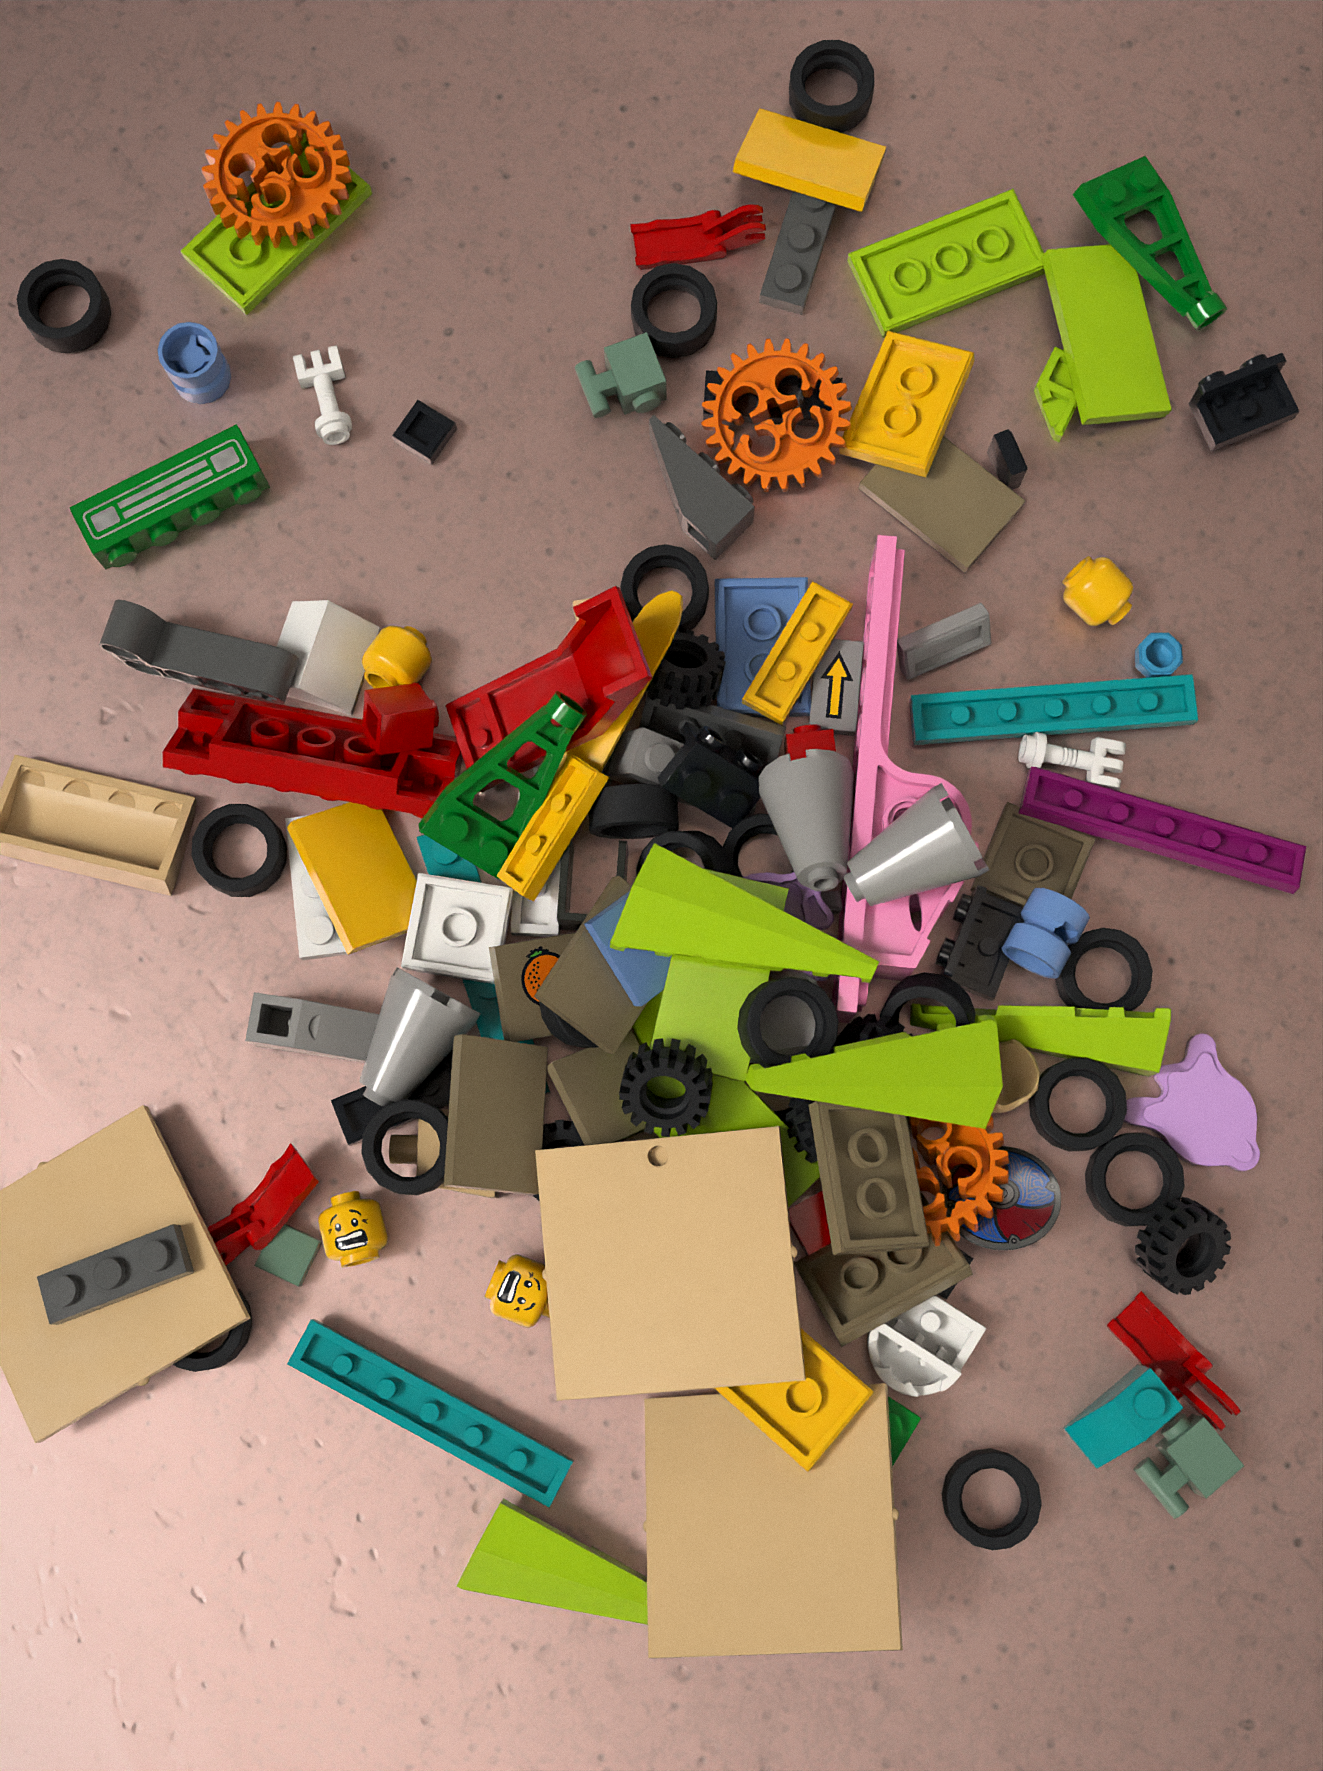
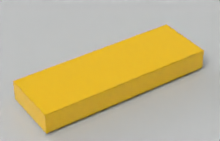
M812 581L743 696L742 703L783 726L852 610L853 603Z
M571 753L549 788L543 804L532 816L498 872L497 877L523 897L535 901L609 777Z

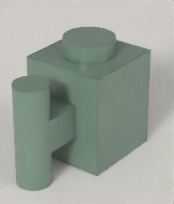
M647 332L604 347L607 371L596 374L590 360L582 361L575 366V371L594 418L604 417L611 412L606 397L614 394L617 395L624 415L633 411L637 413L649 412L658 407L661 401L667 400L666 379Z
M1192 1413L1188 1417L1185 1414L1178 1415L1161 1430L1164 1438L1155 1446L1170 1464L1160 1471L1153 1461L1147 1457L1135 1466L1134 1471L1173 1519H1176L1189 1508V1505L1177 1492L1181 1487L1187 1484L1195 1494L1207 1499L1243 1468L1244 1465L1205 1417Z

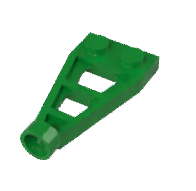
M1146 156L1082 183L1073 196L1097 232L1182 317L1186 316L1196 331L1207 327L1226 312V305L1219 295L1211 289L1169 189ZM1145 209L1150 211L1156 218L1162 233V239L1150 245L1143 243L1127 228L1124 219ZM1168 251L1174 252L1185 277L1175 281L1155 261L1156 257Z
M556 691L546 705L541 707L445 787L419 822V832L499 879L497 877L498 872L532 816L543 804L569 741L587 717V712L572 698ZM554 719L561 725H555L550 720ZM532 741L546 750V756L536 774L532 778H527L508 766L507 762L523 744ZM496 779L507 781L518 788L520 792L513 814L504 821L498 820L473 804L474 796L487 784Z

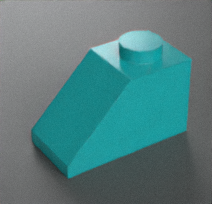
M1137 1364L1064 1426L1063 1429L1093 1466L1099 1468L1146 1441L1179 1413L1183 1406L1150 1367Z

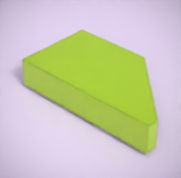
M1055 346L1035 386L1034 393L1052 439L1060 442L1077 407V402L1064 350Z

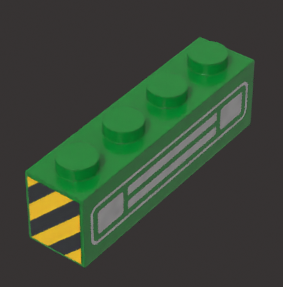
M236 424L69 508L92 554L106 570L110 567H122L136 559L138 553L152 546L159 547L173 542L180 532L194 525L202 526L213 522L219 517L220 512L236 504L245 505L253 502L261 495L262 491L270 488L240 428Z

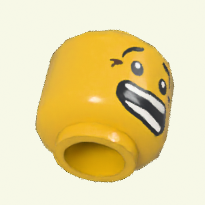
M359 1191L346 1192L330 1198L332 1207L325 1209L318 1217L326 1256L330 1260L340 1261L342 1268L365 1264L380 1258L378 1251L386 1246L388 1237L380 1204L374 1199H361Z
M519 1254L512 1255L508 1258L507 1262L499 1260L484 1296L491 1300V1312L495 1316L526 1328L535 1326L541 1315L550 1318L547 1281L542 1277L545 1264Z

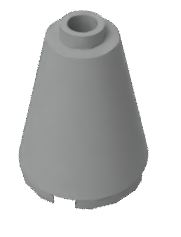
M809 749L805 750L807 758L792 761L789 753L778 757L765 766L759 775V794L799 883L814 891H828L835 888L844 879L843 876L847 874L855 774L847 757L835 751Z
M942 783L932 787L847 862L851 872L845 874L843 878L856 902L865 898L870 906L979 877L989 871L950 797L940 802V799L948 796Z
M397 967L393 975H391L359 1080L360 1083L367 1087L363 1095L383 1107L392 1102L408 1099L452 1051L454 1036L467 1034L476 1024L480 1013Z

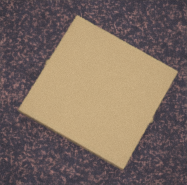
M140 1106L52 1160L40 1162L35 1170L0 1190V1366L35 1443L45 1441L137 1385L145 1386L148 1384L149 1378L251 1318L148 1106ZM169 1225H181L194 1270L193 1274L59 1325L49 1324L37 1276Z
M780 1126L535 1150L545 1269L542 1272V1277L547 1281L557 1401L803 1381L806 1379L793 1259L797 1256V1249L795 1246H792Z
M866 1384L874 1391V1394L809 1472L721 1394L644 1399L646 1520L643 1523V1529L646 1532L648 1658L903 1650L895 1524L899 1517V1511L894 1507L887 1384Z

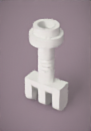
M337 345L328 347L331 363L325 365L320 350L310 352L314 367L309 369L306 367L302 354L293 356L301 388L315 386L321 416L315 421L316 434L323 439L324 443L329 445H337L347 441L350 437L349 432L352 430L351 418L347 413L339 412L332 381L346 378Z
M1036 732L1033 736L1026 734L1023 736L1018 759L1019 762L1026 763L1028 769L1031 766L1040 768L1043 762L1087 770L1086 782L1119 791L1121 780L1104 776L1103 774L1104 771L1121 773L1124 762L1118 759L1107 758L1106 753L1123 755L1125 754L1126 743L1096 737L1091 741L1089 752L1047 744L1046 734Z

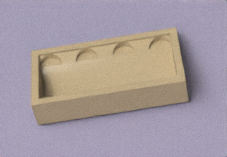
M14 755L0 789V855L171 896L186 851L197 800L195 797Z

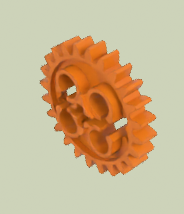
M277 101L273 113H266L265 108L260 103L257 104V116L253 118L244 110L240 111L242 123L238 126L226 120L224 123L229 134L227 137L220 134L212 136L219 150H205V155L210 165L202 167L203 175L207 183L203 184L208 199H211L209 203L214 214H220L224 227L228 229L234 226L240 239L246 237L251 231L252 238L257 246L263 242L265 236H270L274 248L279 247L282 236H288L292 245L296 246L298 242L297 233L302 231L311 240L314 239L312 226L316 223L325 229L330 228L326 214L341 215L342 212L337 200L349 199L345 184L352 182L348 168L351 164L347 151L343 150L344 145L340 134L333 135L331 123L327 120L319 124L316 111L314 110L303 118L299 104H294L289 114L284 113L281 103ZM304 133L309 143V147L305 149V155L310 170L317 172L311 178H301L304 172L298 156L302 155L303 152L301 141H303ZM278 142H286L292 145L294 154L291 155L290 149L286 144L280 148L271 147ZM246 171H253L250 177L257 194H253L251 197L253 208H251L250 217L245 203L250 200V195L243 178H238L241 173ZM263 194L268 205L279 200L284 202L279 207L268 208L262 204L260 196Z
M770 338L765 341L764 352L759 354L751 343L747 344L749 358L743 361L738 355L732 353L730 356L735 368L729 371L723 367H718L717 371L723 380L722 384L708 383L707 385L708 390L716 399L702 402L703 409L713 414V417L705 419L701 422L704 430L715 431L716 433L706 440V444L709 448L722 447L714 459L719 465L729 460L732 461L727 471L731 478L737 476L741 471H745L744 484L746 487H750L757 477L761 478V486L764 492L769 491L773 480H778L782 491L787 492L789 479L794 477L802 488L806 487L804 473L811 471L815 476L821 478L823 475L819 463L822 460L832 465L836 464V459L830 451L831 447H846L845 440L837 433L838 431L851 430V422L840 417L841 414L852 410L851 402L838 400L839 397L848 391L846 383L832 385V382L839 374L838 368L833 366L823 371L822 368L826 361L825 354L821 352L812 360L808 359L810 349L806 343L800 347L797 353L792 352L790 339L786 338L781 350L775 351ZM793 375L802 379L801 391L804 397H810L818 381H821L819 399L824 402L825 406L832 408L831 411L823 408L820 409L818 406L810 408L811 417L819 423L818 431L811 438L802 439L794 434L796 424L804 419L800 407L793 410L794 407L799 406L795 394L787 396L778 392V385L786 376ZM746 393H752L759 397L757 407L749 413L753 424L760 422V424L754 426L758 437L770 436L776 442L772 453L764 457L755 456L752 453L753 441L746 434L741 436L740 443H738L735 450H732L735 444V433L729 429V426L722 424L723 421L733 422L737 426H741L745 420L741 413L735 410V404L738 398ZM778 406L781 412H785L782 414L784 422L780 425H775L773 420L769 419L771 417L770 409Z
M992 1116L986 1129L910 1117L909 1123L912 1129V1136L916 1139L918 1151L928 1165L937 1164L938 1177L948 1189L953 1187L950 1171L954 1166L968 1164L976 1169L971 1176L958 1178L959 1197L965 1201H957L955 1209H952L951 1217H947L944 1194L940 1193L939 1181L927 1166L920 1168L918 1154L912 1147L919 1189L936 1196L931 1204L923 1206L927 1234L931 1233L935 1246H940L942 1232L946 1231L958 1242L960 1241V1226L965 1224L976 1233L979 1230L977 1214L989 1219L993 1217V1208L988 1200L1002 1202L1004 1199L1003 1190L997 1186L999 1184H1006L1009 1181L1008 1171L1000 1168L1009 1164L1008 1151L997 1150L1004 1145V1136L1002 1132L990 1133L994 1128ZM930 1127H938L946 1132L942 1138L937 1140H928L921 1136L925 1129Z

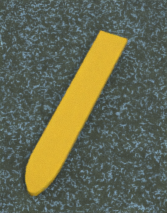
M671 590L657 595L642 608L633 621V626L652 678L680 624L683 611V596L676 591ZM650 681L603 735L564 753L552 783L571 753L602 772Z

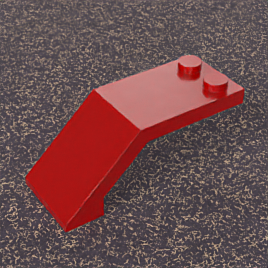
M614 586L574 606L575 615L579 620L557 649L445 705L467 769L541 707L546 705L556 691L572 698L588 714L572 735L565 751L567 752L603 735L652 679L619 587ZM554 719L550 720L555 725H561ZM532 741L527 742L508 760L507 765L522 774L541 765L546 756V750ZM493 780L479 792L483 793L505 782V780Z

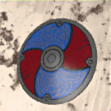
M1001 1146L997 1150L1008 1151L1009 1164L1000 1167L1008 1171L1009 1181L1006 1184L997 1185L1003 1190V1201L994 1202L988 1200L993 1208V1217L989 1219L977 1214L979 1230L976 1233L965 1224L959 1228L960 1235L978 1246L992 1250H1015L1037 1242L1052 1229L1061 1209V1191L1053 1172L1039 1158L1018 1148ZM959 1164L954 1166L950 1171L953 1187L948 1189L943 1184L942 1194L945 1197L947 1217H951L952 1209H955L957 1201H965L959 1197L958 1178L971 1176L976 1171L971 1165Z

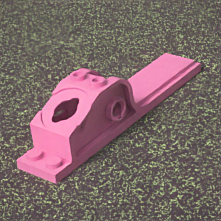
M877 536L869 566L863 635L864 645L852 762L855 784L848 861L932 787L940 783L943 784L948 793V796L940 799V802L950 797L971 835L972 819L970 809L964 796L955 786L937 776L905 771L888 758L905 550L896 549L897 536ZM975 842V844H976V846H977V848H978V850H979L978 842ZM847 866V873H849V872H851V871H850L849 867ZM843 879L841 889L843 909L839 913L837 940L879 961L873 978L902 981L916 969L931 940L927 939L938 917H942L949 903H953L964 881L870 906L865 898L856 902ZM921 911V920L913 924L910 914ZM834 975L832 1002L835 1006L838 1021L841 1023H850L855 1014L862 1012V1007L866 1006L868 983L862 982L861 978Z

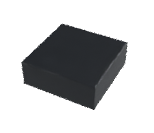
M417 400L392 437L395 443L432 465L457 430V426L454 421Z
M1007 429L993 435L987 453L999 480L1013 490L1020 487L1028 468L1012 431Z

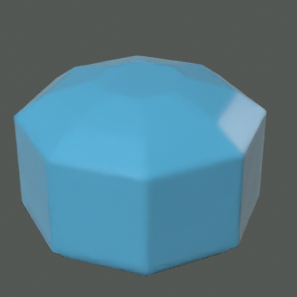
M1150 633L1135 649V668L1146 678L1170 676L1183 663L1182 645L1170 633Z

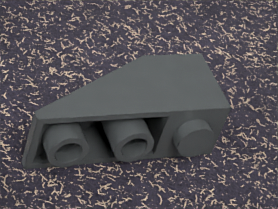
M653 415L649 419L650 440L681 528L716 560L753 523L755 509L753 498L740 484L734 482L731 485L719 474L720 469L711 457L703 452L699 454L694 452L686 444L687 440L684 434L671 422L664 424Z

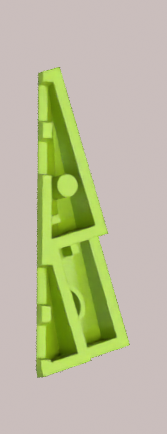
M655 843L632 885L610 941V948L618 951L631 948L654 951L655 955L670 957L672 954L704 958L705 962L773 971H782L784 968L810 971L813 976L828 977L830 974L861 978V981L866 983L871 982L879 964V961Z
M912 1004L910 1006V1025L935 1031H937V1025L950 1022L956 1026L954 1014L945 1006ZM998 1005L997 1009L974 1008L976 1012L975 1023L978 1022V1016L991 1015L997 1021L999 1042L1015 1039L1028 1051L1064 1059L1086 1057L1103 1063L1110 1069L1147 1077L1160 1072L1171 1023V1009L1156 1008L1154 1012L1125 1011L1123 1007H1109V1010L1068 1006Z
M991 1015L978 1016V1022L956 1027L948 1022L937 1025V1031L921 1035L910 1036L906 1032L845 1044L834 1047V1053L814 1058H810L803 1053L791 1056L790 1063L763 1068L758 1063L749 1066L745 1080L753 1091L986 1129L1003 1088L997 1021Z
M504 1498L495 1511L457 1584V1587L467 1591L648 1625L646 1576L594 1546H591V1548Z

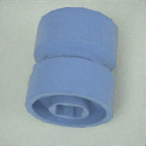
M193 322L176 324L165 332L158 346L159 361L179 395L188 402L196 404L212 403L222 397L229 388L231 371L212 332L203 325Z
M1035 888L1032 890L1021 911L1024 923H1016L1002 946V951L1009 959L1026 970L1046 978L1056 979L1060 976L1071 955L1067 945L1078 942L1090 917L1083 907L1068 897L1049 889Z

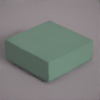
M285 1224L272 1241L262 1249L254 1266L298 1287L302 1286L323 1241Z

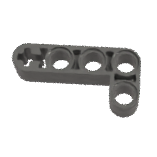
M119 599L114 602L99 644L108 653L138 671L283 705L286 701L300 660L293 653L272 645L166 622L157 614L141 605Z

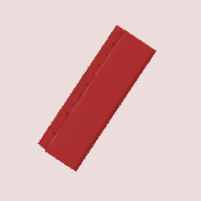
M194 688L178 710V728L162 751L164 768L180 770L188 775H207L227 779L236 784L249 783L271 787L280 792H298L319 796L327 801L341 800L366 805L376 810L389 809L410 813L419 818L425 816L445 787L459 776L463 757L456 737L433 733V743L430 748L378 755L362 731V719Z

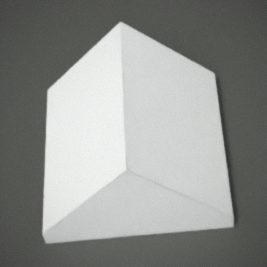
M329 600L293 601L277 647L293 653L300 659L287 697L353 715L365 679L362 657L381 631V628Z

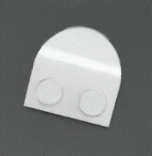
M935 1295L868 1332L867 1347L875 1371L889 1387L902 1394L918 1397L919 1395H929L938 1391H944L953 1385L961 1376L962 1367L987 1328Z

